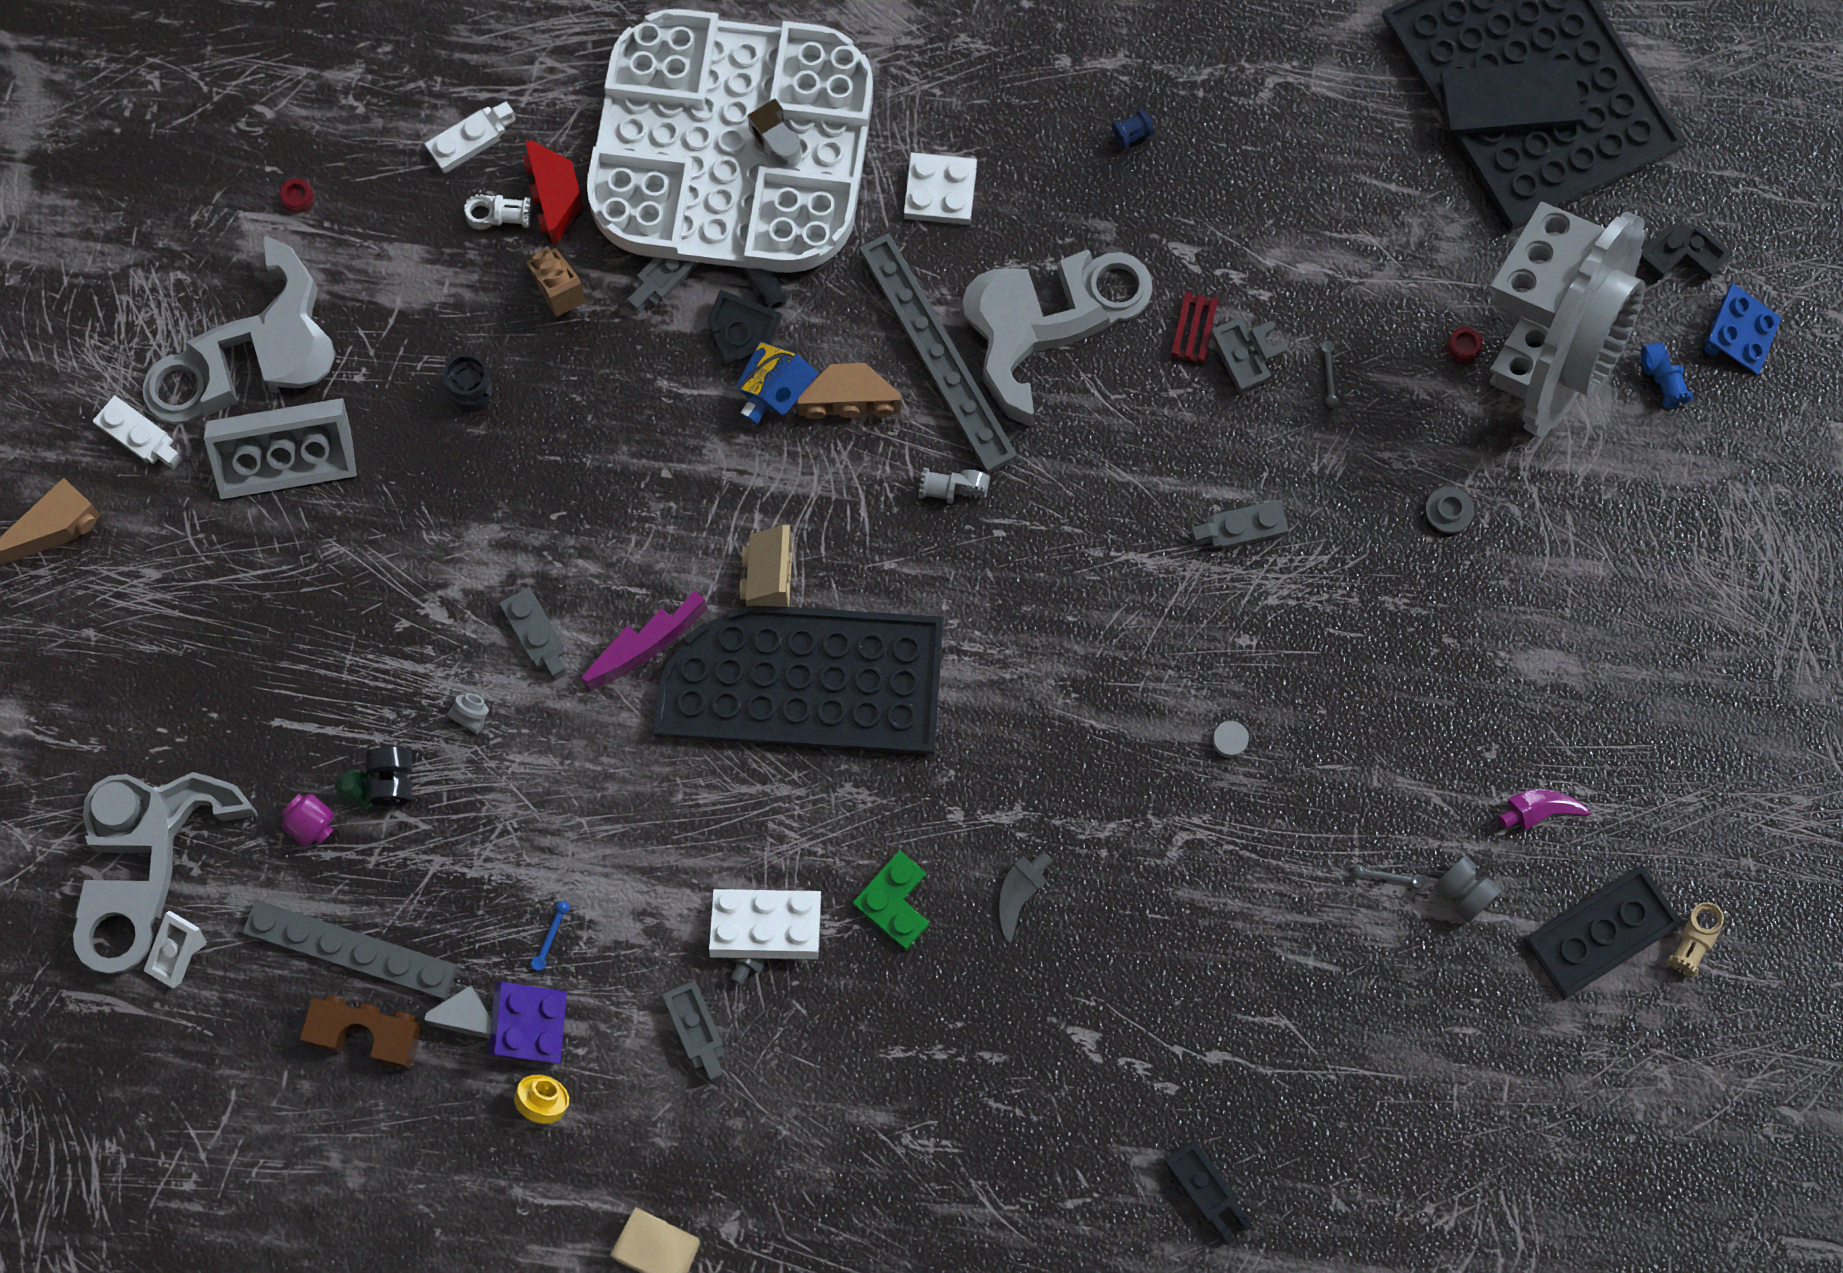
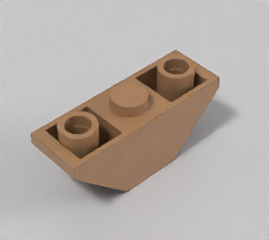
M556 248L541 250L533 255V259L526 262L548 307L555 316H559L586 303L579 277Z
M866 363L831 364L798 398L799 416H806L810 419H821L826 415L840 414L844 418H854L865 413H874V415L879 417H887L893 415L894 412H901L900 393Z

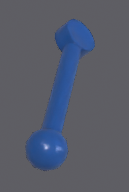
M560 901L556 904L557 913L541 951L531 961V966L536 971H542L546 967L544 959L563 915L568 913L570 909L566 901Z

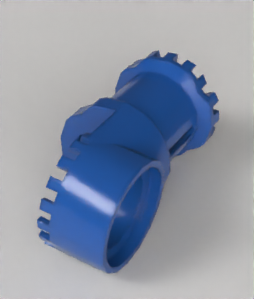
M1660 341L1641 347V362L1645 372L1648 375H1652L1654 381L1660 385L1665 399L1662 402L1663 407L1673 409L1676 408V404L1680 407V403L1685 405L1691 402L1694 397L1692 392H1689L1686 388L1682 376L1684 373L1683 366H1671L1670 359L1668 358L1669 353L1667 354L1666 352L1668 350L1667 348L1663 349L1665 344Z

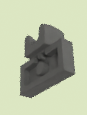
M1239 317L1212 329L1209 333L1238 393L1268 381L1271 374L1266 364L1280 359L1286 353L1285 344L1281 343L1272 346L1265 341V338L1269 337L1271 331L1275 328V323L1272 321L1249 331L1243 318Z

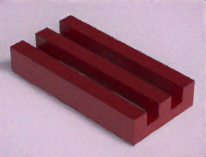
M1185 292L1171 357L1204 364L1210 338L1209 333L1212 329L1218 299L1211 298L1209 300L1205 299L1203 295L1195 297L1191 296L1192 293ZM1190 304L1196 306L1186 352L1180 351L1179 348ZM1204 307L1208 308L1209 311L1198 355L1192 352L1202 308Z

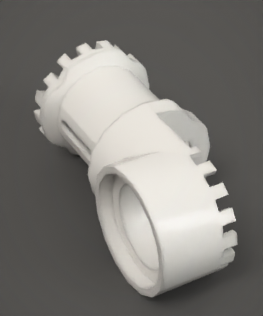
M475 195V197H470V200H467L464 206L466 220L475 229H486L491 225L500 226L502 222L522 224L523 228H528L531 219L528 216H531V213H528V211H531V198L525 197L524 200L503 199L502 195ZM477 206H485L490 212L487 217L476 219L471 216V211Z

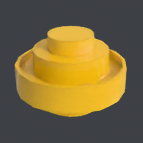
M530 1075L523 1078L515 1091L514 1102L519 1112L529 1120L541 1124H549L560 1120L565 1114L569 1104V1096L561 1083L553 1078L544 1075Z

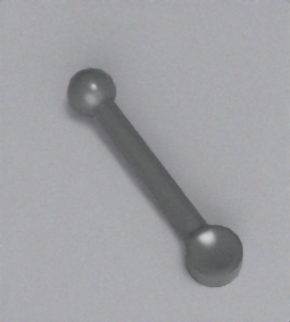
M1324 341L1320 351L1325 355L1328 391L1325 403L1329 408H1334L1338 405V398L1334 393L1331 358L1334 344L1330 341Z
M1360 864L1354 865L1351 870L1352 875L1356 878L1368 876L1407 883L1414 889H1421L1426 883L1425 878L1420 874L1408 877L1368 870Z

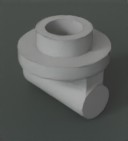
M467 693L456 697L447 717L478 734L484 726V720L489 709L480 696Z

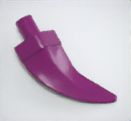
M1534 789L1518 793L1509 798L1510 810L1500 815L1498 821L1504 829L1518 823L1524 830H1527L1553 814L1590 815V810L1568 795L1551 790Z

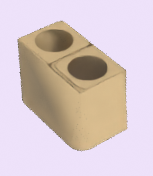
M635 1208L610 1257L640 1273H688L701 1242L696 1236Z

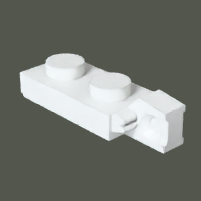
M507 102L494 107L492 110L487 107L425 143V146L442 172L447 173L500 141L499 137L505 133L504 127L516 121L514 112Z
M115 395L93 420L98 428L146 463L154 464L157 459H160L174 470L183 460L178 456L179 453L169 446L173 440L165 431Z

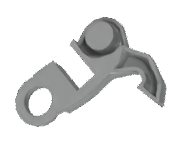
M268 236L263 237L266 267L272 281L284 280L286 285L282 292L262 313L229 322L187 341V350L180 354L169 355L157 361L147 372L143 383V398L149 410L161 421L171 424L189 423L203 415L205 417L238 403L223 349L253 340L263 379L271 393H280L279 387L304 388L317 384L330 372L334 361L333 343L311 319L318 288L303 263L289 245ZM175 370L192 372L198 378V389L190 401L182 405L173 406L165 404L158 397V387L161 380L167 374Z
M1085 250L1060 260L1059 277L1070 310L1045 317L1042 315L1028 269H993L978 275L966 287L962 299L964 318L987 340L988 349L984 362L982 381L1008 418L1027 426L1034 425L1030 382L1018 383L1012 376L1014 369L1030 354L1082 340L1111 326L1117 321H1127L1138 316L1147 307L1153 290L1151 275L1145 265L1134 256L1116 252L1106 253L1096 259H1092L1090 251ZM1115 268L1127 270L1134 275L1138 282L1137 293L1126 302L1115 303L1106 300L1100 295L1096 284L1097 279L1103 272Z
M195 772L189 773L161 787L153 788L128 774L108 776L94 784L84 800L83 819L88 836L85 835L87 844L97 853H151L149 881L84 880L76 913L78 920L73 933L74 949L81 962L95 971L107 974L126 972L141 962L150 949L153 939L152 925L156 917L161 918L169 890L173 866V839L190 814L200 805L213 806V815L221 821L257 816V811L237 786ZM120 915L128 917L135 926L136 934L134 943L128 952L115 958H106L98 955L93 946V935L99 923L110 916Z

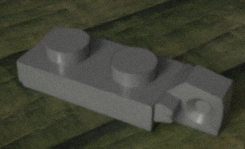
M655 257L637 275V280L633 284V288L636 291L627 299L628 307L639 315L650 302L654 306L658 305L660 301L663 302L701 262Z
M1281 500L1214 514V516L1206 518V524L1192 527L1190 534L1194 546L1212 543L1213 548L1225 550L1286 536L1289 533V528Z
M530 586L500 602L499 604L532 663L536 664L537 668L546 665L555 681L567 675L559 659L560 656L566 654L563 649L564 646Z
M696 980L662 994L691 1062L693 1061L695 1068L698 1069L705 1066L712 1083L725 1078L718 1059L726 1056L723 1050L724 1045Z

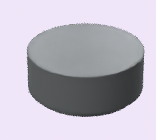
M1226 721L1216 728L1212 742L1214 749L1221 756L1234 758L1245 751L1249 736L1242 724L1235 721Z

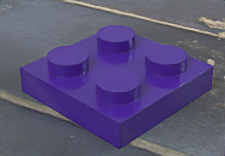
M507 982L495 983L488 1056L550 1065L560 1064L567 992Z

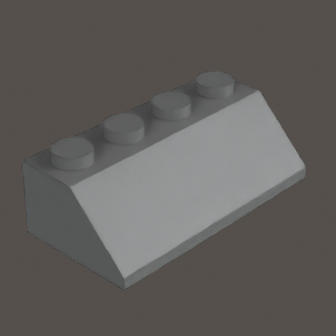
M343 398L207 421L204 440L220 499L357 476L351 428Z

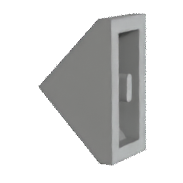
M471 985L426 1013L424 1020L432 1027L490 1039L492 1018Z

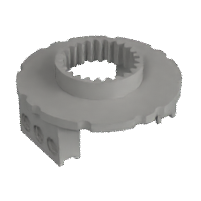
M1541 201L1493 281L1491 290L1496 292L1491 298V304L1519 315L1520 320L1490 368V372L1494 374L1490 380V385L1525 400L1524 404H1526L1522 419L1525 422L1524 429L1527 432L1539 437L1546 436L1549 430H1553L1564 418L1579 393L1592 397L1600 390L1619 360L1636 323L1645 294V281L1635 277L1642 253L1641 246L1645 238V231L1643 230L1645 221L1642 217L1630 212H1623L1607 228H1604ZM1550 232H1559V233H1561V235H1559V236H1552V235H1550V234H1548V233H1550ZM1543 260L1545 261V263L1534 264L1532 263V261ZM1518 288H1526L1529 291L1520 293L1516 292L1515 290ZM1531 343H1539L1542 346L1539 348H1532L1528 345ZM1515 370H1523L1526 373L1523 375H1515L1512 372Z

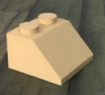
M781 525L750 534L749 546H743L742 567H748L747 579H741L740 600H746L747 607H789L793 551L790 525Z

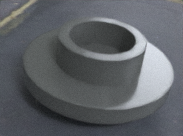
M1442 487L1430 495L1426 503L1425 512L1429 523L1436 530L1453 534L1461 532L1469 526L1474 516V505L1469 495L1463 490L1456 487Z

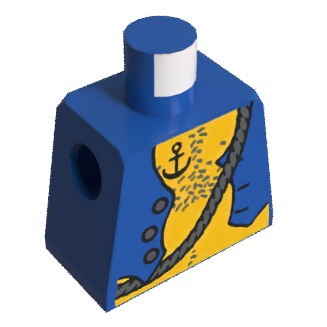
M760 342L737 384V389L749 399L740 414L756 425L766 410L779 415L786 414L815 379L818 372L798 354Z

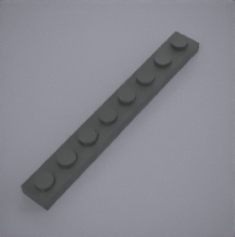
M890 233L861 246L860 254L985 473L988 475L1017 460L1015 450Z

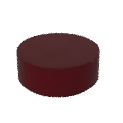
M300 178L286 181L279 191V197L284 208L291 213H303L309 210L315 200L310 184Z
M1471 327L1457 328L1452 332L1447 343L1449 354L1459 362L1475 360L1483 347V339L1480 333Z

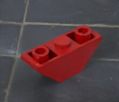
M532 140L526 141L528 154L522 155L527 175L534 174L536 183L531 184L530 189L534 204L541 203L543 213L537 214L542 234L549 232L552 244L559 243L583 206L572 161Z

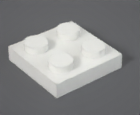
M911 153L904 219L970 225L977 159Z

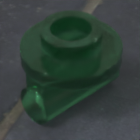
M360 769L349 770L337 779L335 790L340 798L354 800L362 809H368L371 804L366 802V781L370 778L365 771Z

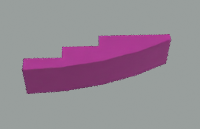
M693 591L672 616L660 608L639 633H636L627 625L581 677L584 686L589 691H592L624 676L656 656L680 637L707 610L705 599Z

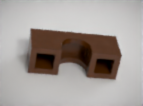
M324 995L323 1000L312 997L300 1037L304 1044L342 1054L345 1041L351 1033L362 1029L369 1030L374 1038L370 1054L374 1061L407 1070L412 1069L423 1030L417 1022H414L415 1016L394 1011L393 1017L379 1014V1007L365 1003H359L358 1008L346 1006L345 999L332 995Z

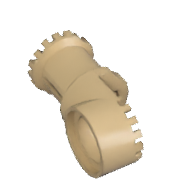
M1706 902L1697 905L1692 910L1691 917L1681 934L1683 940L1676 953L1670 955L1667 963L1673 969L1677 970L1679 968L1678 972L1681 973L1683 970L1684 975L1692 977L1698 975L1699 969L1697 967L1705 952L1711 950L1724 922L1723 912L1717 905ZM1702 912H1710L1717 918V924L1711 929H1704L1698 925L1696 917ZM1693 949L1690 956L1687 958L1690 950Z

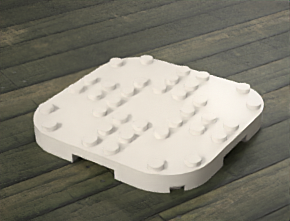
M683 9L663 10L645 16L644 22L633 29L628 27L622 33L612 50L605 83L606 96L597 144L596 147L593 146L587 180L591 212L601 232L618 247L638 255L743 268H760L776 272L804 271L821 265L832 258L844 246L853 228L873 102L871 67L865 54L862 55L853 45V40L841 32L825 26L783 21L782 28L719 21L718 13ZM775 98L783 108V124L788 130L794 131L801 141V160L799 164L790 169L777 166L749 131L747 115Z

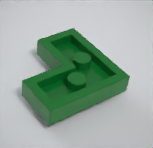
M899 850L852 902L856 909L905 951L930 926L929 921L904 901L926 877V872Z

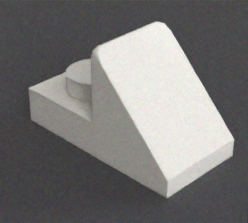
M171 911L165 913L144 971L173 989L181 984L192 954L206 945V940L201 930Z

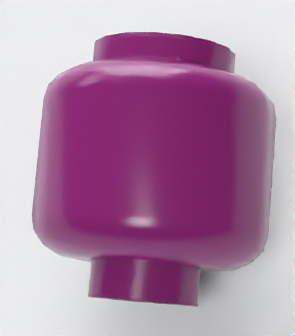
M298 794L280 814L284 818L281 822V828L301 846H309L314 841L320 845L334 830L329 825L334 818L333 811L313 794H308L304 797Z

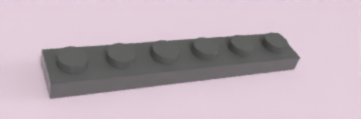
M256 899L242 932L245 936L445 1001L459 968L456 964Z

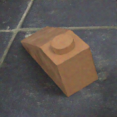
M63 478L0 537V564L3 565L75 540L81 534L89 532L101 515L83 495Z

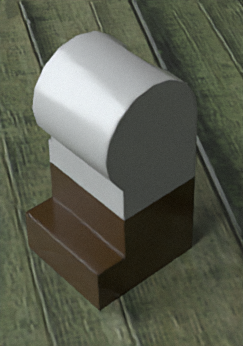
M776 98L747 115L749 131L777 166L790 169L799 164L801 160L800 138L794 131L788 130L783 124V108Z

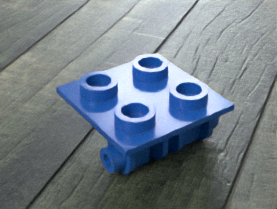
M1730 283L1726 295L1721 298L1722 305L1720 310L1714 315L1715 321H1712L1710 325L1712 330L1709 337L1703 342L1705 346L1704 351L1710 355H1717L1718 351H1723L1751 372L1759 375L1782 317L1734 283Z

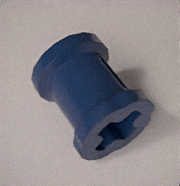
M1143 109L1137 110L1136 115L1122 122L1114 121L1111 123L1114 137L1123 150L1129 148L1130 143L1144 136L1148 138L1154 136L1151 120Z

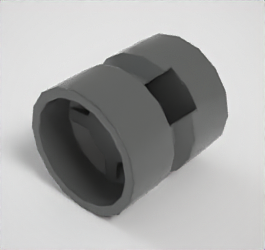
M1465 855L1433 888L1446 901L1454 900L1456 902L1455 910L1470 923L1502 890L1489 877L1480 878V868Z

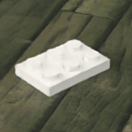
M714 889L709 947L710 957L818 959L821 891Z

